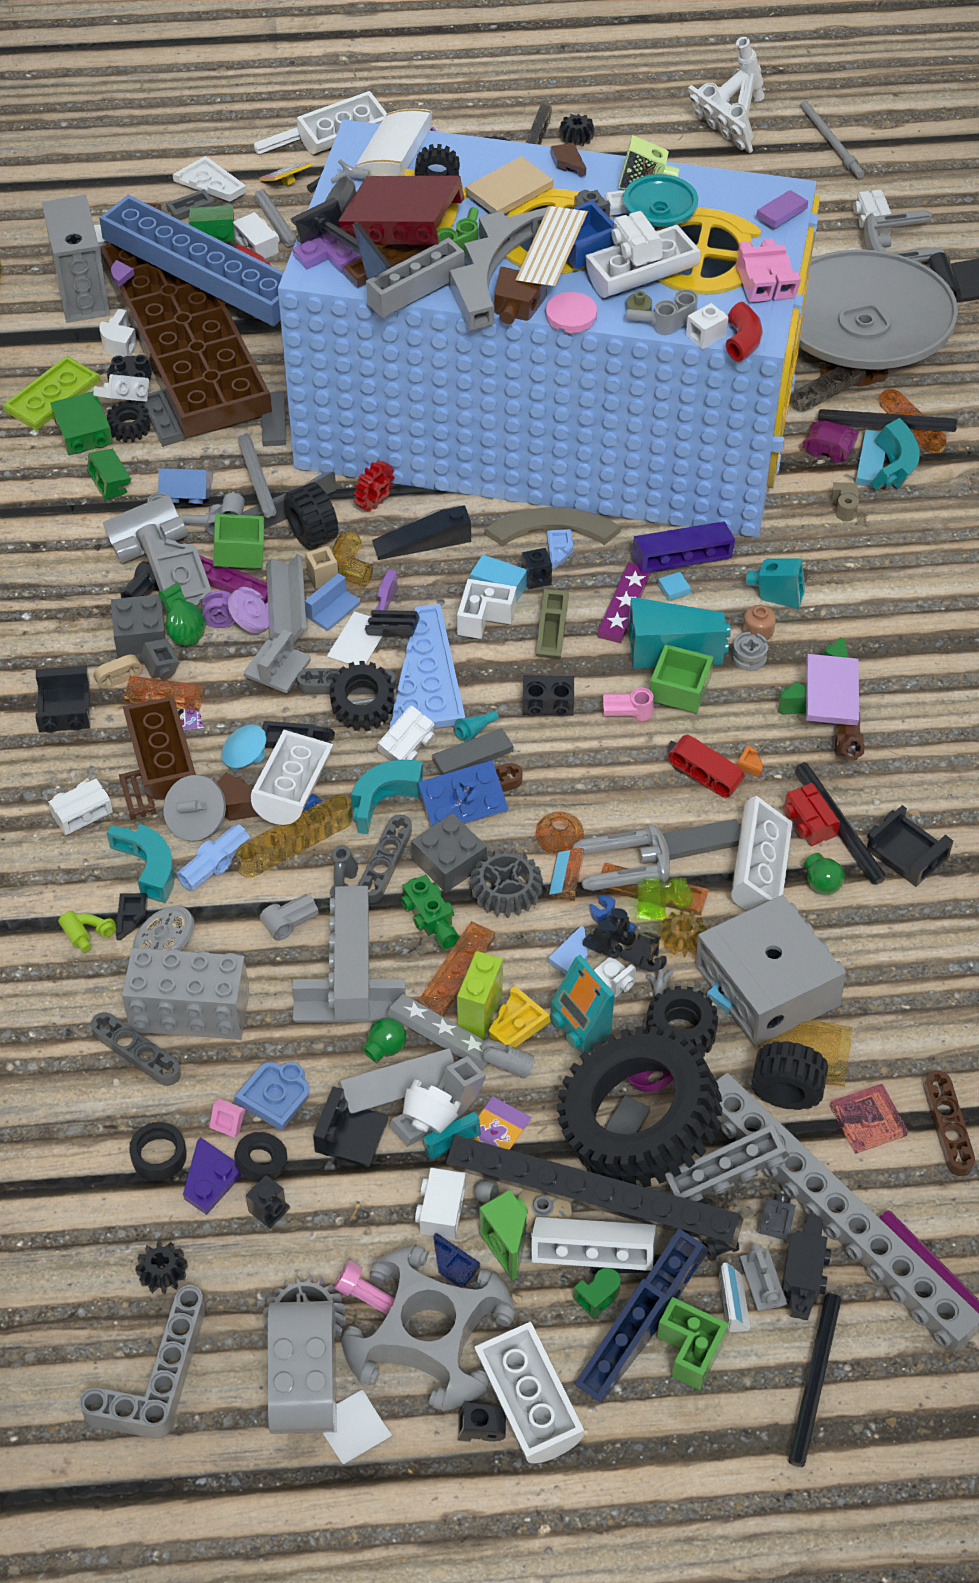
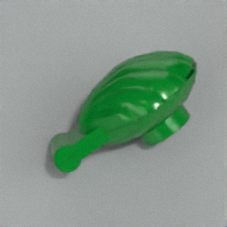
M175 583L159 592V598L163 601L167 610L166 631L177 644L183 646L195 645L204 636L206 620L202 616V610L193 603L186 601L181 591V586Z

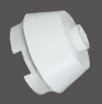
M415 1079L410 1089H406L403 1115L413 1121L411 1124L413 1127L427 1133L429 1129L433 1132L441 1133L458 1117L457 1111L461 1103L458 1101L451 1103V1095L432 1085L430 1087L427 1086V1088L420 1087L422 1082Z

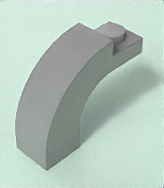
M468 1056L447 1066L442 1080L437 1087L452 1096L451 1103L453 1101L461 1103L457 1111L458 1117L454 1121L458 1120L473 1103L486 1077ZM401 1114L391 1120L390 1128L407 1147L433 1132L428 1129L427 1133L416 1129L411 1125L413 1121Z

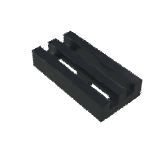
M372 610V618L369 617V625L365 626V631L367 635L413 636L420 617L417 611Z

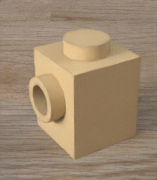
M329 546L306 553L307 573L315 588L319 589L338 574L337 560Z

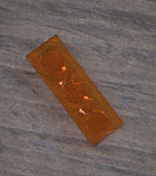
M130 676L124 698L125 702L142 703L174 696L177 708L200 711L205 687L200 684Z

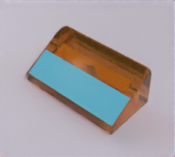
M584 848L557 852L548 898L575 902L584 859Z

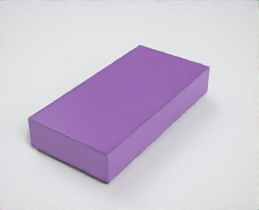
M789 190L759 208L756 217L775 229L807 209L809 201Z

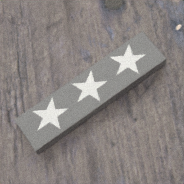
M402 994L389 1008L388 1016L398 1020L403 1025L445 1049L450 1048L451 1052L460 1058L468 1056L481 1070H484L489 1065V1063L483 1060L484 1054L481 1049L482 1042L485 1040L410 997Z

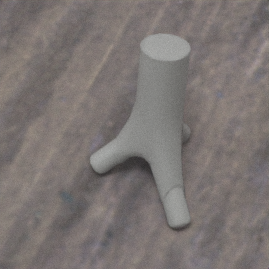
M339 159L338 163L343 168V172L332 177L331 181L334 183L345 175L349 178L365 179L366 176H370V170L352 167L342 159Z
M659 969L657 979L650 974L646 975V978L654 987V996L658 993L663 995V990L666 989V984L669 977L673 974V970H669L664 974V970Z

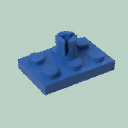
M493 760L417 783L430 827L452 813L464 824L509 810Z

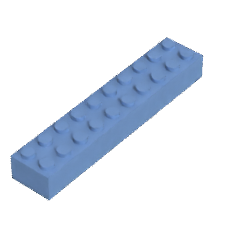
M130 195L124 197L99 217L102 239L272 326H275L281 320L278 286L284 272Z

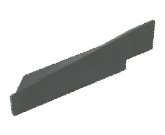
M334 471L322 473L306 483H317L326 494L336 491ZM286 493L272 499L277 512L275 516H270V518L264 517V529L287 519L284 507V496ZM260 505L243 512V515L264 516Z

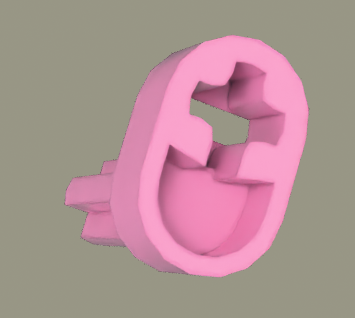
M349 1259L335 1282L334 1290L346 1297L352 1294L388 1315L395 1298L361 1279L360 1275L363 1267Z

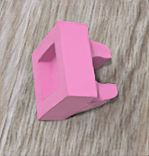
M218 1099L213 1105L209 1128L235 1138L240 1133L246 1109L234 1105L232 1102Z

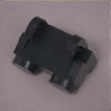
M621 908L613 909L607 919L598 922L593 934L590 933L583 939V945L599 954L602 953L613 959L618 958L623 950L619 943L630 946L636 939L634 932L628 935L629 938L624 936V931L627 932L630 929L627 912Z
M650 932L639 933L633 947L622 950L620 958L650 972L663 969L667 964L666 956L656 957L653 961L654 956L659 955V941L661 937Z

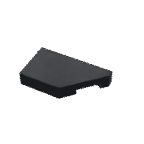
M120 893L116 926L117 941L125 938L146 921L147 893Z

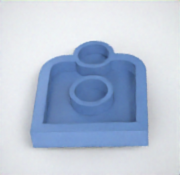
M268 1062L261 1065L234 1097V1103L282 1131L308 1100L309 1085L305 1081L303 1069L297 1063L288 1062L281 1066L277 1063Z

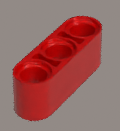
M683 735L668 754L669 761L675 767L724 798L731 797L745 778V774L740 767L690 735Z

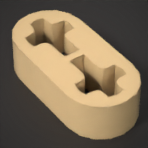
M130 654L99 666L95 669L93 676L100 688L107 689L136 678L141 674L143 667L137 656Z

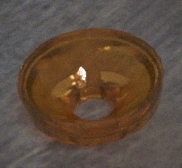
M557 811L548 813L537 824L536 840L543 850L551 854L557 855L558 852L568 850L572 853L573 844L584 838L581 821L568 812ZM562 820L568 826L565 829H556L552 824L555 821Z

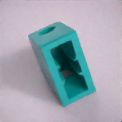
M801 558L763 560L760 572L750 570L747 572L746 584L759 586L760 598L763 601L799 609L805 593L803 561Z

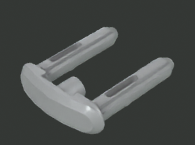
M926 210L874 216L873 213H870L864 222V238L867 249L886 252L885 248L891 246L890 235H878L877 229L926 223L932 218V213ZM934 247L896 252L894 254L921 263L927 262L931 255L938 252L944 253V251Z
M648 824L644 830L582 839L573 844V852L581 855L648 844L650 847L640 848L642 863H657L656 865L590 875L582 880V887L594 891L659 880L664 884L670 877V856L668 845L660 830L654 825Z

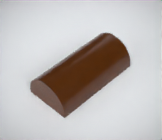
M174 696L123 706L145 792L150 797L159 800H165L168 791L178 780L196 775Z

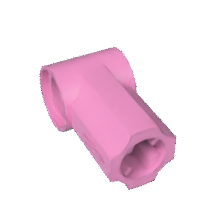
M637 688L632 693L603 695L604 716H632L638 721H646L653 716V693L647 688Z

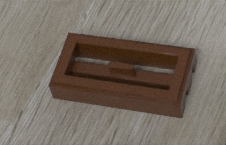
M139 770L119 774L131 820L136 819V815L145 817L148 812H151V815L157 814L153 798L147 795L146 792L149 805H143L136 777L141 776ZM126 779L131 780L138 808H133Z

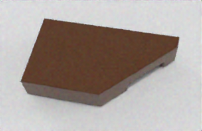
M574 143L551 146L550 154L558 168L564 170L571 168L579 171L581 176L586 175L587 168Z

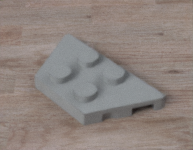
M150 534L142 536L141 539L160 592L178 583L181 586V591L186 601L196 606L204 599L205 595L212 592L196 546L186 543L179 544L170 539H165V541L155 539Z

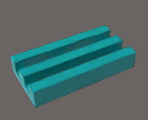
M475 1111L452 1122L441 1133L432 1132L423 1137L424 1147L426 1148L425 1153L430 1160L450 1151L455 1135L469 1139L480 1136V1121Z

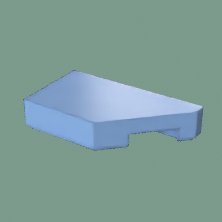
M571 529L547 531L552 569H555L573 553Z
M580 926L548 958V963L564 975L568 972L576 956L581 954L587 961V947L583 945V939L585 938L583 926Z

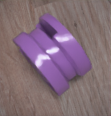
M213 591L205 595L202 616L205 618L207 625L214 628H226L235 623L228 608V597L231 593Z

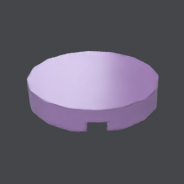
M240 587L228 597V608L231 616L241 628L250 633L258 634L264 632L269 627L268 603L265 604L262 600L263 596L254 589Z

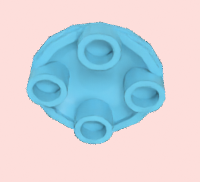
M253 724L235 730L223 745L222 761L232 771L252 763H260L265 757L263 750L267 740L266 732L260 726Z

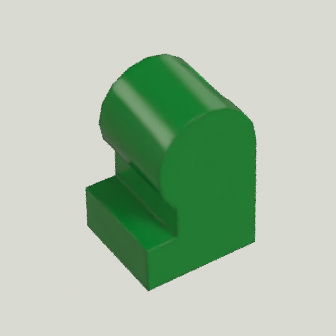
M610 1268L599 1270L595 1274L592 1283L588 1285L581 1280L574 1287L573 1299L595 1319L619 1296L620 1275Z

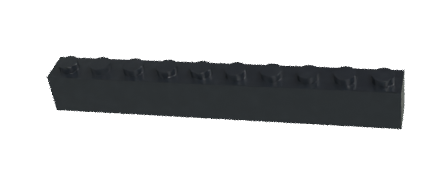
M458 1135L454 1136L446 1161L451 1168L457 1171L642 1223L656 1225V1227L677 1232L679 1228L692 1237L735 1249L744 1220L740 1213Z

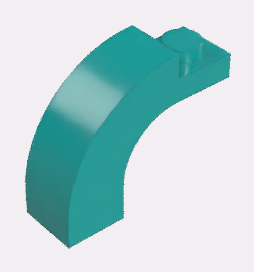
M900 418L887 424L875 439L890 460V465L882 468L870 483L876 490L883 486L888 488L892 484L898 489L918 465L920 457L918 443L911 430Z
M393 760L385 762L367 771L357 781L351 794L352 811H354L353 822H357L358 833H369L374 809L382 800L392 796L419 798L420 793L417 783L423 781V761Z
M142 824L139 825L136 832L127 827L111 825L107 832L110 849L134 855L146 863L138 880L140 893H147L148 899L166 904L173 890L175 880L172 856L166 841L156 831Z

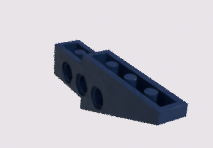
M678 1228L645 1280L642 1279L578 1377L575 1385L602 1403L658 1330L659 1322L671 1298H679L709 1252L705 1245Z

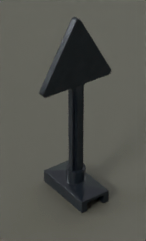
M334 197L290 218L291 222L296 226L298 233L296 239L301 244L323 233H327L343 245L360 254L368 279L391 268L390 263L359 222L353 224L356 239L337 227L339 226L338 221L342 213L339 202Z

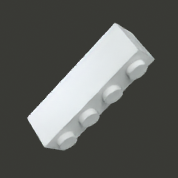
M536 1217L532 1233V1263L649 1271L654 1266L656 1225Z

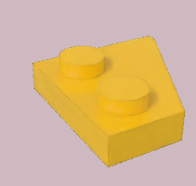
M514 985L510 989V997L506 1005L502 1004L498 1012V1018L493 1021L489 1029V1035L494 1041L516 1048L551 1022L550 1015Z

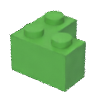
M674 1297L671 1298L659 1322L657 1338L681 1349L674 1362L672 1377L700 1391L726 1340L729 1323Z

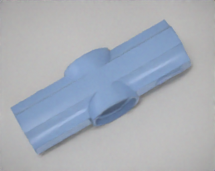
M233 825L214 842L209 840L203 843L198 849L196 857L176 873L177 879L185 889L194 891L214 873L220 875L225 872L230 866L232 858L251 843V837L241 825Z

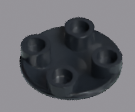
M143 354L125 357L115 356L112 358V364L107 371L108 381L111 374L148 379L152 375L151 364Z

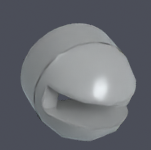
M490 1180L479 1182L474 1190L477 1200L486 1204L497 1198L498 1183Z

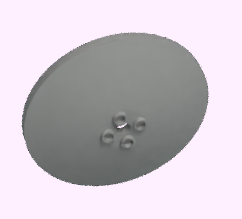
M843 250L820 255L811 259L799 347L822 360L846 367L887 369L906 366L933 355L948 342L956 326L958 315L957 301L953 291L942 277L927 266L910 258L877 250Z

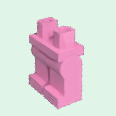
M774 239L764 240L761 242L760 247H753L750 241L740 242L737 251L738 261L736 269L740 274L749 302L769 301L772 297L774 300L796 298L801 278L798 272H793L785 246L777 245ZM782 285L788 289L785 292L780 291ZM757 287L763 289L764 293L756 294Z

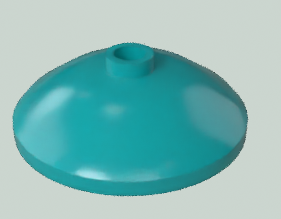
M652 174L640 177L627 186L623 196V204L628 214L641 211L653 227L665 228L679 225L695 214L698 208V194L690 183L679 177L666 174Z

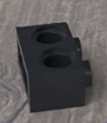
M523 675V715L573 716L574 676Z

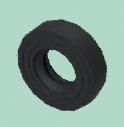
M253 1132L244 1136L239 1141L234 1154L235 1166L238 1171L247 1179L259 1182L265 1175L275 1180L283 1173L288 1159L287 1150L282 1141L274 1135L265 1132ZM253 1150H264L270 1154L272 1161L266 1165L255 1163L251 1159L250 1153Z

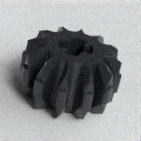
M570 114V117H564L559 126L561 140L566 142V144L574 143L575 146L580 145L583 147L584 144H590L595 128L593 120L588 118L587 115Z
M158 1240L157 1248L153 1249L146 1245V1254H138L137 1260L139 1265L136 1266L135 1270L136 1274L140 1277V1284L143 1287L148 1286L152 1294L158 1288H161V1292L166 1294L167 1287L171 1286L177 1290V1281H185L186 1273L184 1270L188 1268V1263L183 1258L184 1253L181 1248L175 1249L172 1242L163 1247L162 1243Z

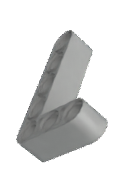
M194 1285L183 1286L175 1295L145 1397L101 1388L87 1389L82 1393L79 1405L88 1425L153 1439L165 1437L170 1432L205 1315L204 1299L198 1287ZM189 1301L197 1302L192 1307L184 1306ZM178 1330H189L185 1335H175ZM170 1358H180V1361L175 1364L167 1363ZM161 1387H172V1389L165 1394L158 1393V1390ZM93 1404H103L99 1410L89 1411ZM123 1410H133L127 1417L119 1416ZM153 1416H163V1419L158 1423L149 1422Z

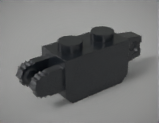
M816 1214L806 1217L802 1232L797 1231L790 1236L782 1280L784 1296L786 1299H790V1317L802 1320L809 1319L812 1306L817 1303L819 1294L825 1295L828 1277L822 1276L823 1266L829 1267L831 1249L826 1248L828 1237L822 1236V1217Z

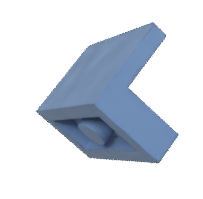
M338 573L305 600L306 617L324 630L329 631L360 605V599L347 591L346 577Z

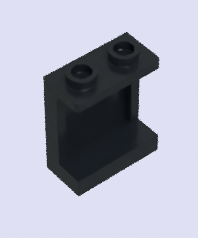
M87 665L36 669L38 713L35 714L39 733L90 729V678Z
M902 805L896 811H890L881 825H875L867 835V849L873 856L917 887L950 856L954 840L947 835H944L939 841L905 816L907 808Z

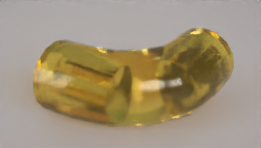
M342 531L335 541L332 550L338 563V573L346 577V580L366 587L373 574V565L356 558V554L362 546L360 537L351 531Z

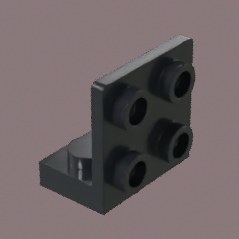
M333 1086L313 1134L315 1152L370 1167L388 1123V1116L367 1109L350 1114L348 1102L345 1101L344 1089Z

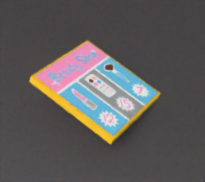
M312 163L292 164L260 177L259 180L276 181L281 179L283 185H290L296 182L293 173L311 167Z

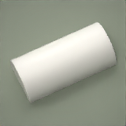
M368 91L297 117V127L305 148L311 154H316L332 148L342 119L381 124L387 113L373 94Z
M678 225L656 231L662 239L663 257L661 260L647 261V264L635 266L629 258H624L621 246L618 244L586 255V265L596 292L602 298H606L698 266L700 263L699 248Z
M283 730L251 792V803L258 815L271 823L279 825L295 822L304 810L332 752L333 744Z
M757 796L750 798L744 805L731 893L733 901L748 911L783 895L792 830V821Z
M531 1322L474 1347L524 1456L529 1463H541L554 1459L566 1453L581 1441L584 1436V1429Z

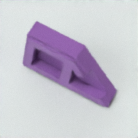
M389 569L386 572L379 587L378 597H380V601L375 610L388 609L398 588L397 571Z

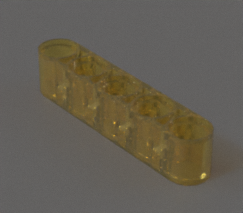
M343 794L334 795L302 812L295 822L277 825L241 844L236 850L239 873L244 877H255L350 826L353 818L350 798Z

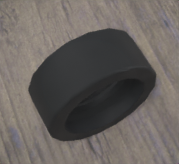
M152 1122L142 1126L134 1133L130 1141L129 1153L135 1171L145 1179L151 1181L167 1180L182 1170L186 1162L187 1150L185 1140L181 1131L174 1125L165 1122ZM165 1139L174 1143L175 1153L168 1161L160 1164H151L145 1162L141 1157L142 1148L153 1140Z

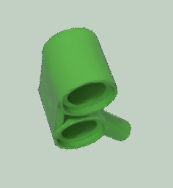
M475 207L470 208L467 218L460 219L456 223V230L452 228L437 230L439 242L450 238L464 251V243L478 240L477 217L479 210Z

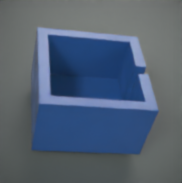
M593 200L573 207L575 210L588 211L567 258V261L574 269L586 265V255L615 246L611 231L614 229V222Z

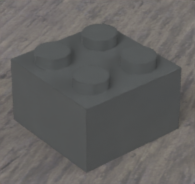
M159 594L111 599L113 633L117 656L140 654L145 642L166 639L162 600L159 598Z
M453 813L411 840L412 860L445 893L469 878L472 869H475L477 861H482L484 854L487 855V846Z

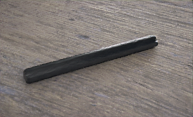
M820 409L818 412V420H826L844 425L885 427L887 424L900 418L909 429L956 432L958 424L956 418L829 409Z
M806 762L798 764L795 773L804 786L813 783L840 821L838 835L873 885L882 883L886 877L885 873L814 771Z
M832 1293L825 1295L788 1459L789 1464L797 1467H804L841 1305V1297Z

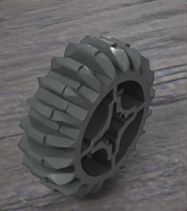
M505 848L502 854L493 851L492 857L484 854L482 861H477L475 869H472L470 880L472 897L474 900H477L478 906H485L487 913L494 910L497 917L500 913H505L509 918L512 912L519 916L521 909L529 912L531 905H536L538 897L542 894L541 886L543 885L541 870L538 866H535L534 859L527 860L526 853L518 856L516 849L512 854L507 853ZM519 876H521L527 882V885L522 883V879H520ZM486 881L491 884V887H493L494 890H491L486 885Z

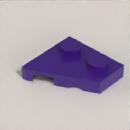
M201 1137L196 1144L183 1197L184 1200L207 1215L242 1174L238 1171L233 1159Z

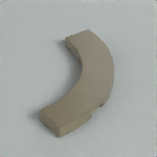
M544 507L524 510L503 517L486 527L485 534L501 546H504L508 542L528 534V531L542 529V531L563 530L565 528L577 530L579 534L593 538L605 545L620 533L621 526L600 515L579 509Z

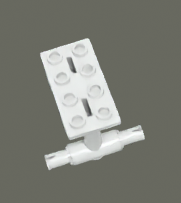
M741 37L736 42L739 50L738 62L740 70L721 87H717L714 83H706L699 89L690 85L688 90L690 93L689 99L694 106V114L700 120H706L712 129H718L724 138L734 141L740 150L744 149L751 153L753 151L751 144L753 132L748 118L751 99L754 102H760L764 99L765 95L762 89L761 67L758 64L756 52L751 49L749 39ZM740 90L738 103L729 104L730 98Z

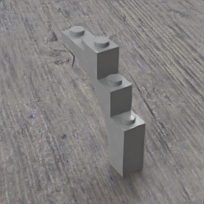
M548 207L510 217H505L503 211L479 217L480 239L464 243L465 263L467 266L450 270V289L470 331L494 325V305L488 292L492 275L500 262L514 248L535 237Z

